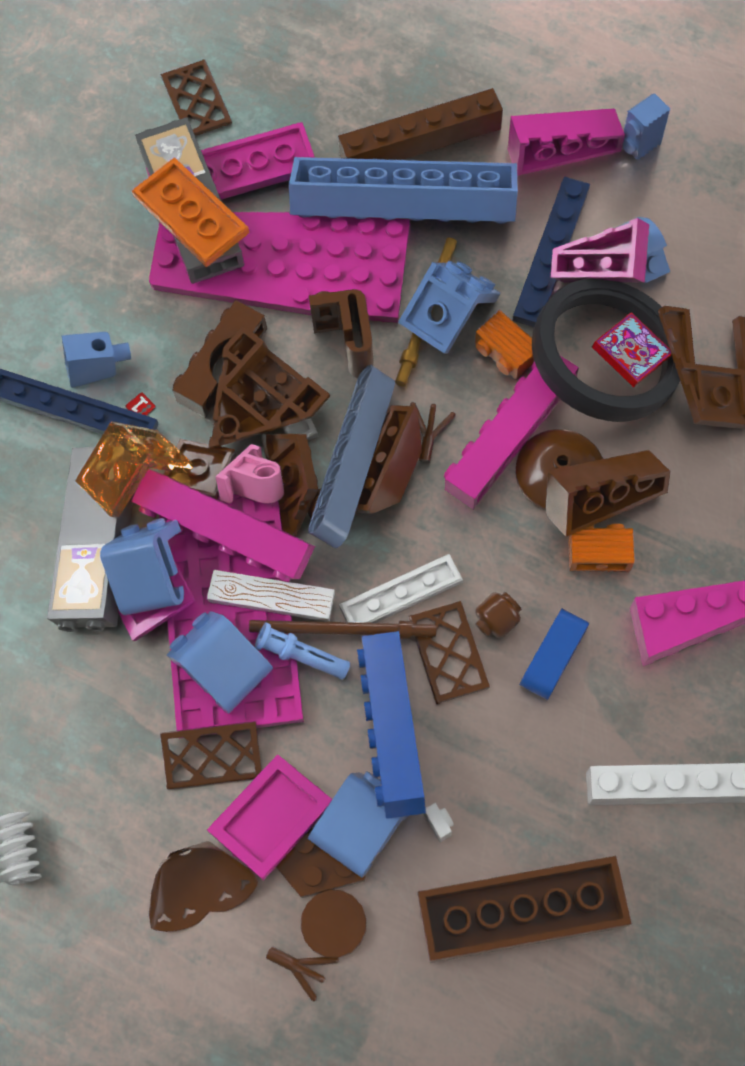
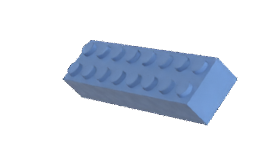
M294 157L289 181L290 215H298L300 217L326 216L328 218L343 216L355 217L357 219L376 217L385 220L409 218L414 221L438 219L443 222L466 220L472 223L479 221L506 223L515 222L518 193L517 163Z

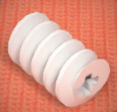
M15 812L0 816V857H2L0 858V869L4 870L0 873V882L17 885L41 878V874L31 873V869L39 865V861L29 860V856L36 853L37 848L27 847L26 845L35 839V835L24 833L25 830L33 826L31 822L22 821V818L31 814L30 812Z

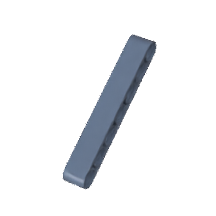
M368 365L357 379L308 528L310 534L333 548L341 546L349 534L395 387V380L373 365Z

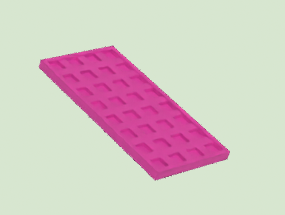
M233 494V501L230 504L221 501L282 530L279 500L273 503H261ZM159 515V519H160V518H164V520H165V522H166L167 518H165V517ZM183 527L181 532L167 540L173 559L195 599V602L167 620L169 646L180 635L186 636L194 628L192 623L204 612L208 614L212 611L225 616L254 647L259 633L249 632V620L292 621V616L212 603L207 600L213 570L284 581L272 575L274 569L263 565L262 569L245 562L247 556L238 552L235 556L227 554L218 549L220 543L211 539L209 543L202 542L192 537L193 531L186 527ZM263 648L258 650L272 665L273 669L228 714L215 703L214 698L209 693H206L182 667L174 664L171 660L176 731L256 721L257 728L304 722L297 661L291 658L289 660H281L278 654Z

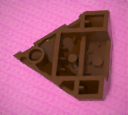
M243 325L223 349L222 373L219 375L213 414L214 426L208 448H217L310 419L331 395L309 377L305 379L271 352L263 340Z

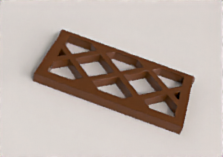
M203 59L161 74L179 120L187 117L188 119L191 118L201 122L199 127L192 129L195 136L232 124V120L206 60ZM202 68L206 74L204 80L192 76L194 71ZM178 77L183 80L178 89L171 87L170 79ZM188 81L200 85L195 95L183 91ZM206 87L213 90L215 95L213 101L201 97ZM180 96L192 100L187 110L180 108L178 103ZM197 103L209 106L205 116L193 113ZM215 109L221 110L224 116L223 119L217 121L210 119Z
M461 601L408 616L412 624H417L418 621L427 619L436 624V632L439 626L455 633L448 648L432 641L433 637L414 636L436 704L490 688ZM457 610L461 621L459 628L442 621L446 613ZM460 636L467 639L471 651L469 658L452 651ZM429 645L445 653L437 668L430 665L426 653ZM449 656L465 663L458 678L442 671ZM470 666L477 669L481 683L471 686L462 681ZM438 676L455 683L451 692L440 695L436 684Z
M256 721L160 733L167 790L255 779L262 771ZM250 729L251 740L246 747H243L230 737L234 731ZM217 733L222 739L211 752L197 741L200 735ZM184 737L189 743L178 756L170 750L168 739ZM226 741L241 752L231 766L216 755ZM193 745L208 756L198 770L182 759ZM246 755L254 762L255 772L240 774L235 770V767ZM211 760L226 770L223 776L208 778L201 774V772ZM178 763L193 774L190 780L174 782L172 771Z

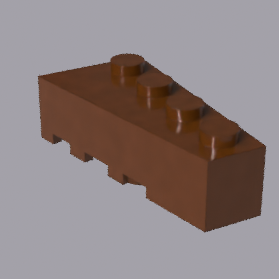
M650 450L548 470L546 515L565 537L668 493L671 471Z

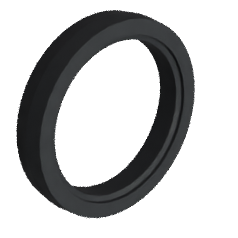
M593 278L583 279L559 289L542 308L532 334L533 358L547 386L556 396L573 409L600 420L612 422L634 421L658 410L672 396L680 382L672 355L661 365V376L654 388L639 395L615 396L600 392L586 385L568 369L559 355L554 334L557 318L564 312L580 305L597 304L618 309L626 314L632 312L669 347L658 314V310L662 306L644 292L619 281Z

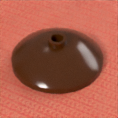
M566 429L547 430L532 437L520 450L515 467L517 484L522 494L533 505L546 511L548 470L601 460L603 457L594 443L580 433ZM565 460L567 465L560 466L557 461Z

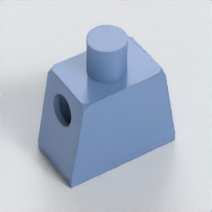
M108 332L61 336L65 366L71 388L114 377L116 375L115 362L131 359L128 342L112 345Z

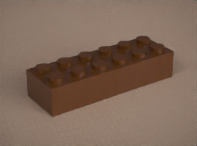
M616 856L418 891L430 963L615 930L632 924Z

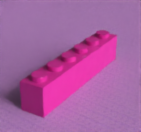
M560 355L568 369L577 377L579 367ZM535 361L531 366L530 370L532 372L528 377L525 378L523 376L519 379L513 390L515 393L510 399L504 398L496 410L498 414L492 421L488 419L482 425L478 439L475 442L470 441L465 446L461 454L463 456L457 464L452 463L444 474V490L473 510L561 400L542 379Z
M146 468L131 501L140 505L139 511L153 518H156L157 514L167 518L166 522L178 520L181 531L183 527H186L193 531L192 537L202 542L209 543L211 539L220 543L218 549L232 556H235L237 552L247 556L246 563L259 569L266 565L274 569L272 575L287 582L291 578L301 579L315 548L314 545L148 468Z

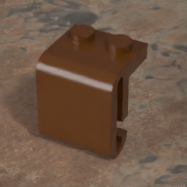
M357 289L337 292L321 291L315 295H309L314 334L342 330L348 370L353 377L358 378L368 365L374 366L372 336L365 295ZM352 322H357L359 325L361 348H357L353 341Z

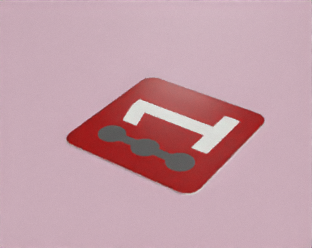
M142 392L125 405L127 410L147 415L156 407Z

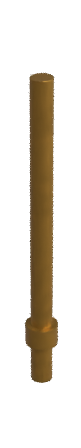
M448 237L446 239L438 262L447 263L451 260L457 244L454 238ZM412 333L408 347L403 350L399 360L401 366L395 383L402 387L406 386L412 368L416 367L419 358L418 350L422 338Z

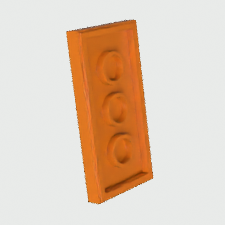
M175 157L132 190L133 197L206 268L250 233L249 227Z

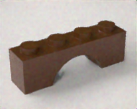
M237 300L234 301L230 308H226L215 330H211L207 334L201 350L192 355L189 367L183 375L180 374L174 381L172 391L177 403L206 418L215 405L218 383L214 379L213 373L217 363L223 356L224 346L243 325L261 339L267 330L265 315Z

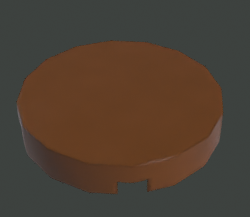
M326 890L316 894L306 904L301 915V932L305 942L315 953L327 958H340L351 954L361 944L366 933V916L362 905L353 895L342 890Z

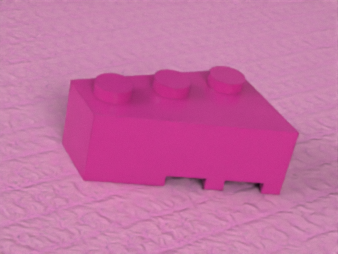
M636 218L622 226L611 227L597 235L583 237L553 248L551 278L563 283H572L591 278L622 283H645L649 224Z

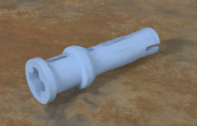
M267 622L262 626L255 643L257 650L266 649L278 654L281 660L294 659L335 676L340 680L346 677L350 667V661H345L297 640L295 634L291 632L288 635L271 628V624Z

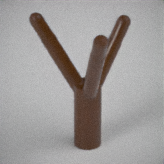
M415 402L410 403V406H415L417 408ZM431 404L427 429L418 410L419 426L423 436L422 452L419 461H431L434 439L456 416L455 412H451L433 431L436 404Z
M273 946L269 949L266 959L290 970L312 1001H316L317 996L302 974L321 983L325 982V977L305 966L336 964L339 962V958L327 957L297 959Z

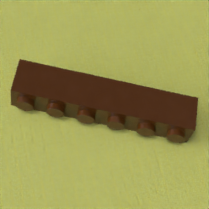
M494 88L339 135V154L344 159L405 160L501 130L503 108Z

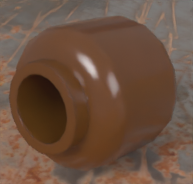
M493 592L476 608L475 614L479 620L475 624L485 636L489 637L493 634L498 638H503L520 622L521 616L519 612L522 609L508 593L500 594Z

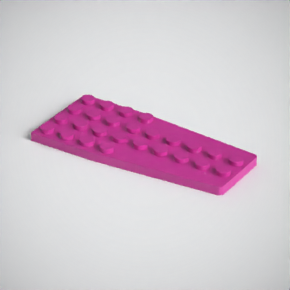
M233 212L249 227L250 233L238 242L245 266L194 284L190 282L173 235L159 222L149 275L150 286L155 291L234 303L237 300L244 305L311 315L309 295H315L321 291L337 292L357 289L365 295L369 321L398 323L410 219L395 218L393 220H385L376 217L357 219L355 217L343 216L338 218H328L326 216L300 217L298 215H290V212Z

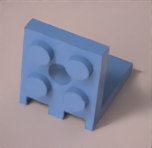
M452 261L447 263L432 262L398 323L445 354L450 351L477 303H495L501 293L494 289L495 284L483 276L477 278L471 274L472 269L460 261L457 263ZM435 305H440L444 312L440 321H435L431 315V310Z

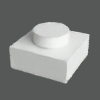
M436 803L427 807L426 814L424 815L439 842L451 837L452 831L450 827L454 824L446 809L439 810Z

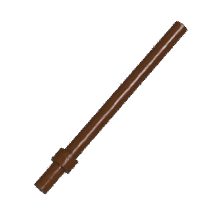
M249 620L250 633H259L264 623L267 622L275 630L282 633L291 632L293 634L375 635L399 631L400 639H411V636L436 637V624H412V621L399 620L398 624Z

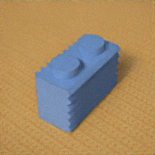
M651 94L627 111L628 114L624 128L625 137L622 147L628 154H632L639 160L641 156L644 157L645 154H649V151H653V148H657V145H661L670 113V108L656 94Z

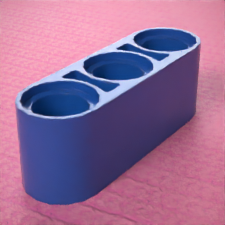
M562 608L526 670L520 686L548 700L590 623Z

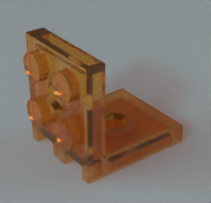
M111 421L75 481L110 517L119 518L149 468L188 474L194 464L158 430ZM113 467L114 478L110 481L109 472Z

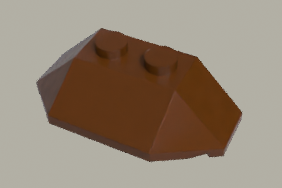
M391 405L387 410L356 512L373 514L401 501L422 452L418 409L415 406Z

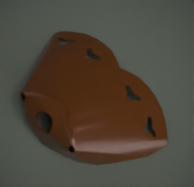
M209 841L174 851L161 862L154 879L149 907L151 929L162 932L183 930L198 924L209 912H225L233 909L254 892L258 885V880L249 868ZM191 850L188 854L180 855L186 851ZM241 880H249L250 882L245 884L244 889L241 890ZM223 892L232 896L231 898L225 897L223 901H219ZM185 908L195 910V913L188 914L183 918ZM165 914L166 917L171 919V921L167 922L163 920L161 922H158V919H160L162 915Z

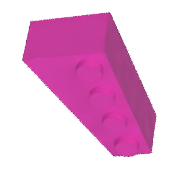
M615 108L511 116L507 150L512 163H517V176L621 152L625 134Z
M745 580L635 597L630 606V613L642 666L645 667L658 659L671 656L684 648L694 644L697 645L715 635L723 634L744 625Z

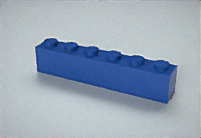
M399 631L362 636L363 649H357L359 668L366 667L367 675H360L363 694L370 695V701L364 702L366 721L373 720L374 729H367L370 749L377 748L378 757L371 758L373 776L380 777L382 785L375 787L377 807L384 806L386 819L426 814L424 790Z

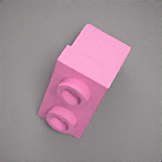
M253 444L248 446L216 476L220 500L229 504L233 501V494L261 503L276 502L284 495L279 464L264 459L261 447Z

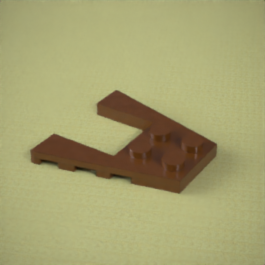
M665 305L658 310V314L694 424L745 429V317L738 316L732 320L737 369L695 364L690 309Z

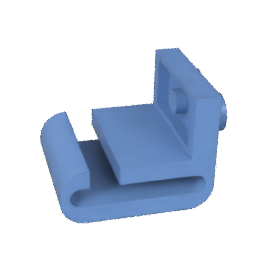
M160 518L147 523V527L139 528L138 524L125 527L120 530L122 533L120 536L102 546L100 558L121 614L131 615L175 606L183 602V586L173 588L169 578L178 573L167 541L181 532L178 520L165 522L164 518Z
M212 611L208 614L204 612L192 623L194 628L186 636L182 634L171 643L169 647L171 651L167 656L174 664L182 667L206 693H209L214 698L215 703L229 714L265 678L273 667L225 616Z
M368 771L364 775L361 772L351 773L347 777L308 837V840L361 878L372 867L373 860L383 850L400 822L408 817L386 819L384 806L377 807L375 787L381 785V780L378 777H374Z

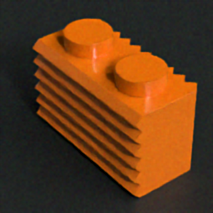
M498 310L493 317L477 329L475 335L477 350L483 356H489L493 361H496L498 369L503 374L511 375L514 379H517L534 363L532 337L501 310Z
M618 523L609 524L606 528H594L593 525L570 535V571H631L635 560L633 528H625L623 524Z

